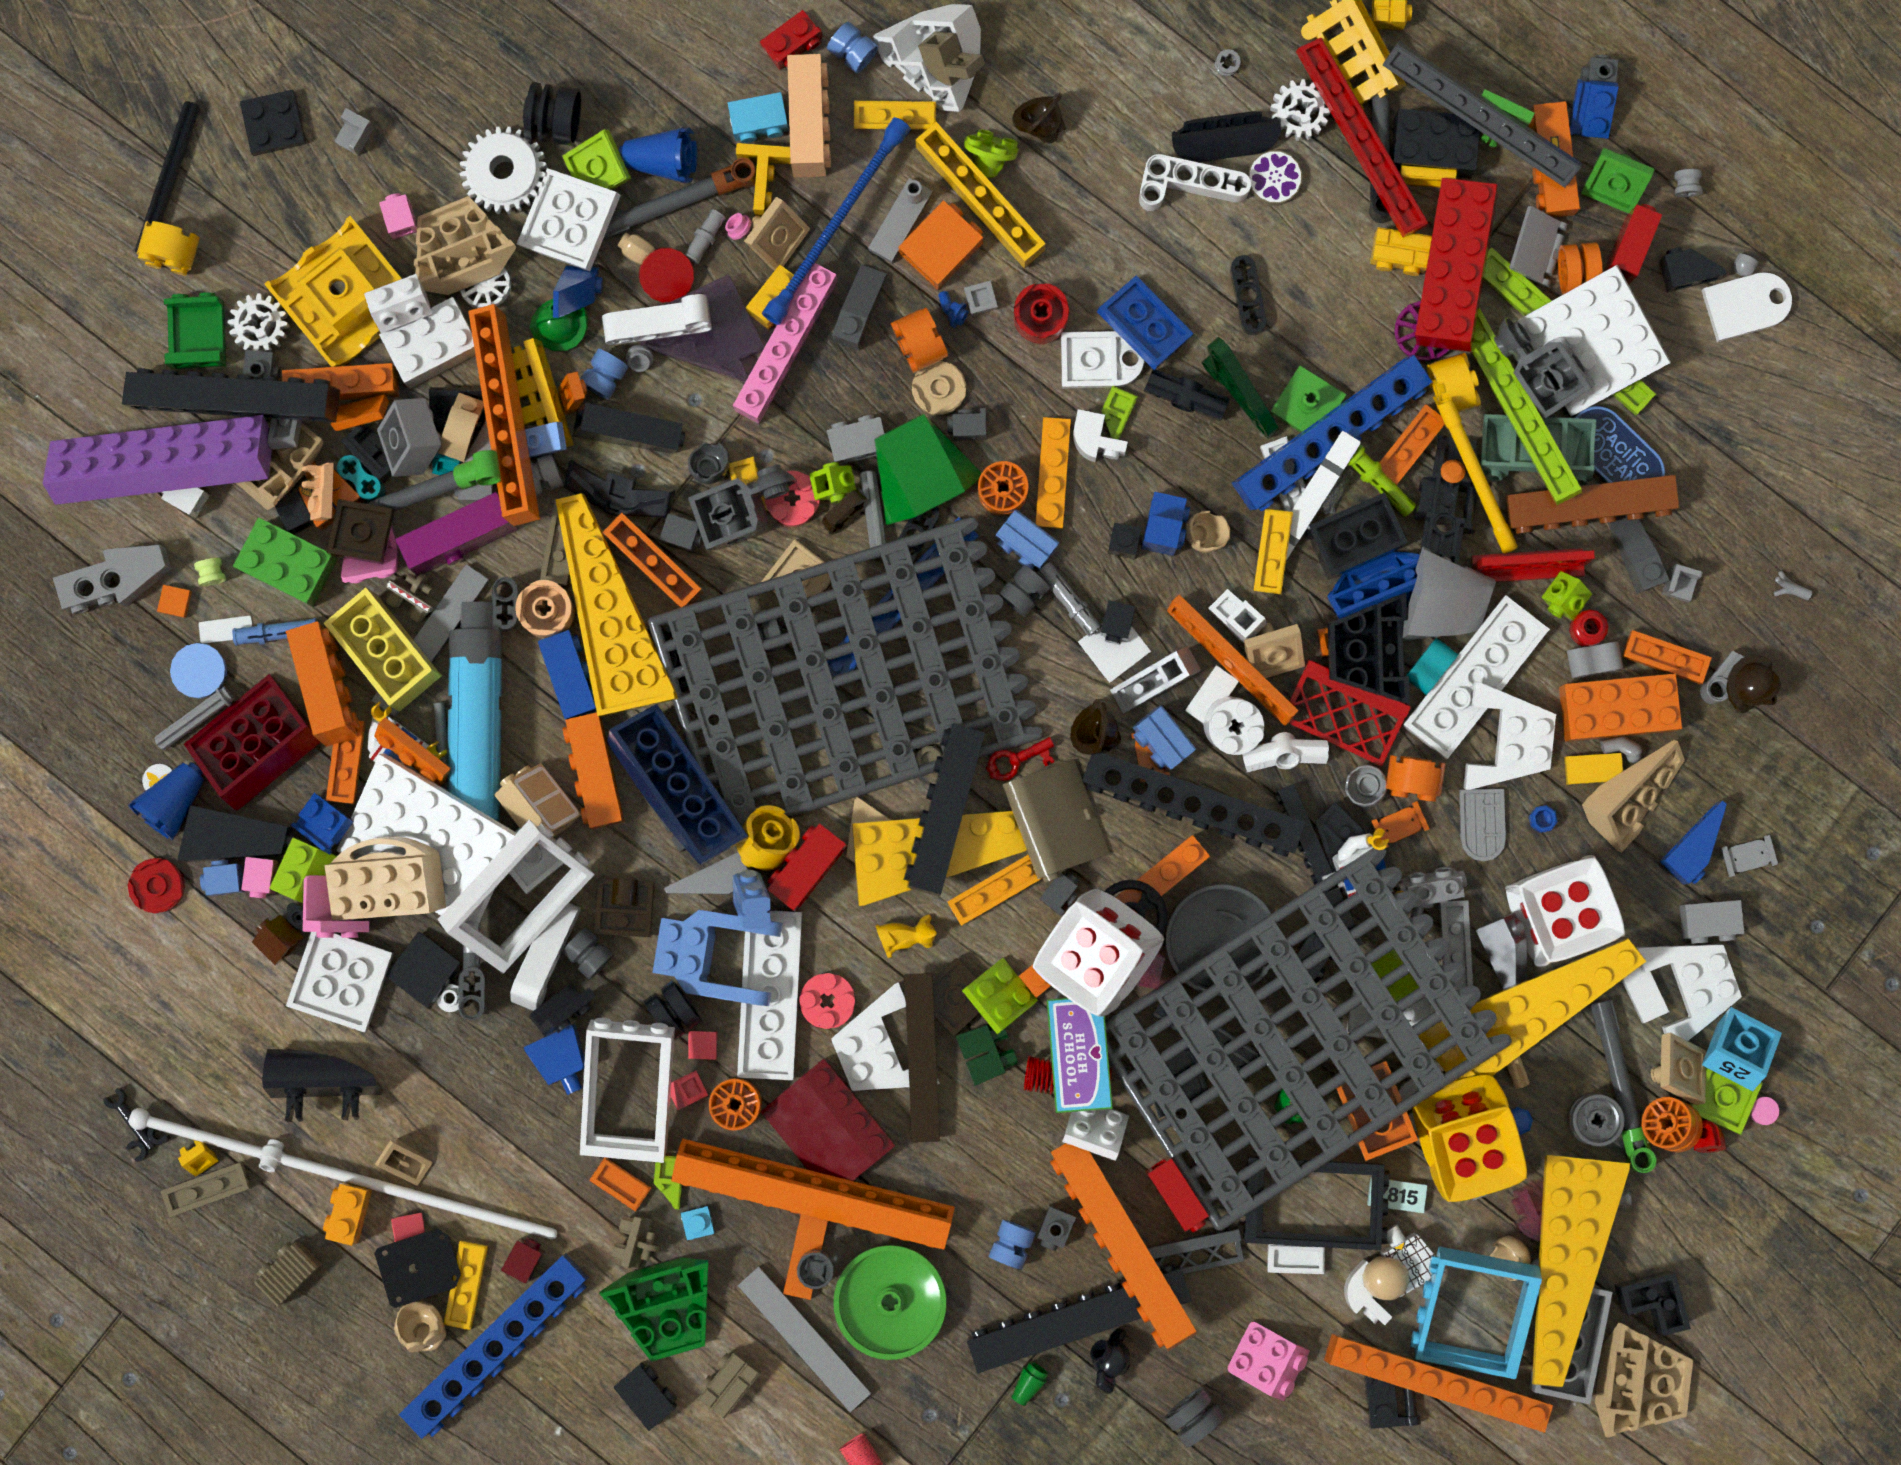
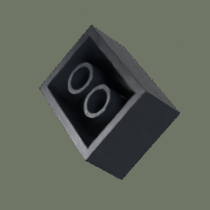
M1398 109L1394 117L1391 159L1398 171H1400L1401 166L1457 170L1456 177L1471 179L1477 167L1480 131L1455 114Z
M1385 492L1311 524L1305 530L1328 580L1401 549L1408 543Z

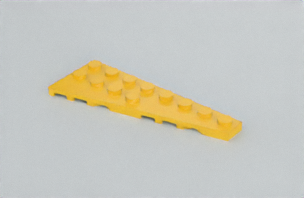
M1013 812L963 815L946 878L1027 851ZM920 818L852 824L858 906H865L913 890L906 888L908 881L903 879L907 864L913 865L915 854L911 853L915 836L920 838L923 827L918 826Z

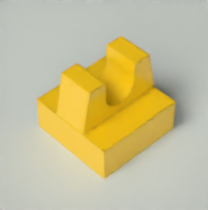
M193 1140L196 1146L190 1150L185 1147L179 1149L181 1156L178 1160L184 1169L196 1177L219 1160L206 1143Z

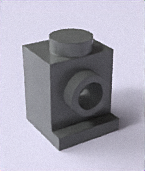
M980 408V413L975 414V410L963 409L958 410V414L948 416L947 431L948 433H953V441L986 440V408Z
M1060 872V877L1054 879L1039 898L1040 901L1059 916H1062L1065 912L1061 909L1062 905L1064 904L1069 907L1078 894L1074 890L1081 883L1069 872L1065 876Z
M1049 1205L1037 1238L1042 1240L1040 1245L1056 1251L1057 1247L1064 1249L1076 1216ZM1053 1225H1058L1061 1227V1232L1058 1235H1052L1050 1228Z

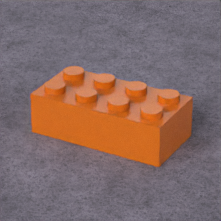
M318 621L287 630L286 635L313 736L326 747L357 738L356 729L360 728L356 713L351 712L349 703L353 702L349 687L344 686L342 677L346 676V671L342 661H338L335 651L339 650L336 638L330 634L328 628H324Z
M1676 674L1571 683L1559 687L1565 742L1666 733L1682 729Z

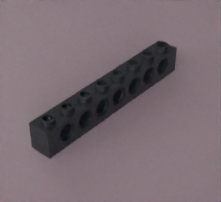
M1103 753L1091 755L1082 782L1088 784L1087 790L1102 794L1103 790L1114 793V799L1129 803L1130 798L1140 801V808L1155 812L1157 807L1166 810L1167 817L1182 821L1183 816L1193 819V826L1208 830L1210 825L1220 829L1218 834L1235 839L1236 834L1246 837V844L1261 848L1264 843L1273 847V853L1288 857L1289 852L1295 854L1305 825V821ZM1111 770H1117L1121 774V781L1115 786H1111L1106 782V775ZM1144 779L1147 782L1148 789L1144 794L1138 795L1133 792L1132 784L1135 780ZM1163 788H1170L1174 792V799L1168 804L1160 802L1158 797L1160 790ZM1189 797H1197L1200 800L1201 807L1197 812L1191 813L1186 810L1185 801ZM1223 806L1227 809L1228 814L1224 821L1217 822L1213 820L1211 811L1214 807ZM1245 814L1250 815L1254 819V826L1248 831L1241 830L1238 826L1239 817ZM1273 823L1280 827L1281 834L1277 839L1270 840L1265 836L1264 829L1268 824Z

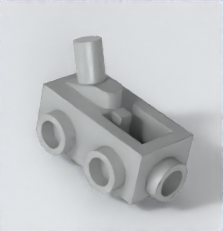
M1440 867L1432 873L1416 872L1408 875L1407 878L1400 880V884H1397V890L1413 891L1416 893L1417 903L1412 909L1410 916L1412 918L1423 915L1424 908H1432L1434 903L1465 897L1463 887L1467 886V880L1463 870L1457 872L1451 867Z

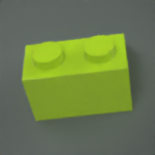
M292 838L269 889L303 903L304 878L308 875L326 876L324 865L330 864L337 856L332 853L329 855L320 848L301 839Z

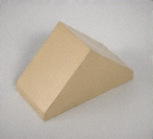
M397 1138L390 1140L375 1165L418 1186L433 1162Z

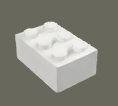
M453 297L432 307L433 314L379 334L403 382L409 389L475 356L471 328L459 304Z

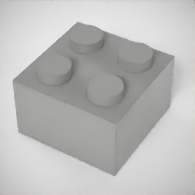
M425 398L394 400L377 429L393 477L423 475L441 447V436L436 431L433 413L428 408Z

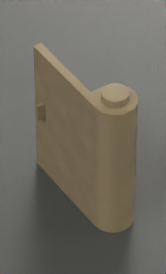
M1075 760L1003 784L1037 879L1043 878L1045 883L1060 877L1059 872L1110 854Z

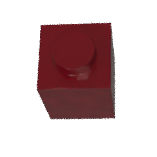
M526 1237L525 1240L520 1238L513 1246L501 1271L526 1284L530 1281L545 1251L540 1249L541 1244L529 1237Z

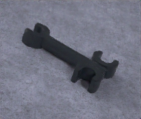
M117 1088L115 1092L119 1096L118 1102L113 1103L109 1097H105L103 1102L108 1108L118 1111L139 1139L128 1143L126 1149L131 1150L138 1146L141 1149V1153L134 1160L136 1162L142 1161L147 1157L149 1150L156 1145L166 1143L170 1136L165 1135L158 1139L155 1136L156 1129L149 1128L147 1132L145 1128L142 1130L132 1128L129 1124L132 1111L125 1103L127 1099L126 1093L123 1089Z

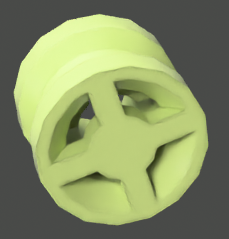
M210 558L194 563L195 570L199 572L200 576L198 579L199 586H211L226 581V576L221 571L223 564L221 558Z

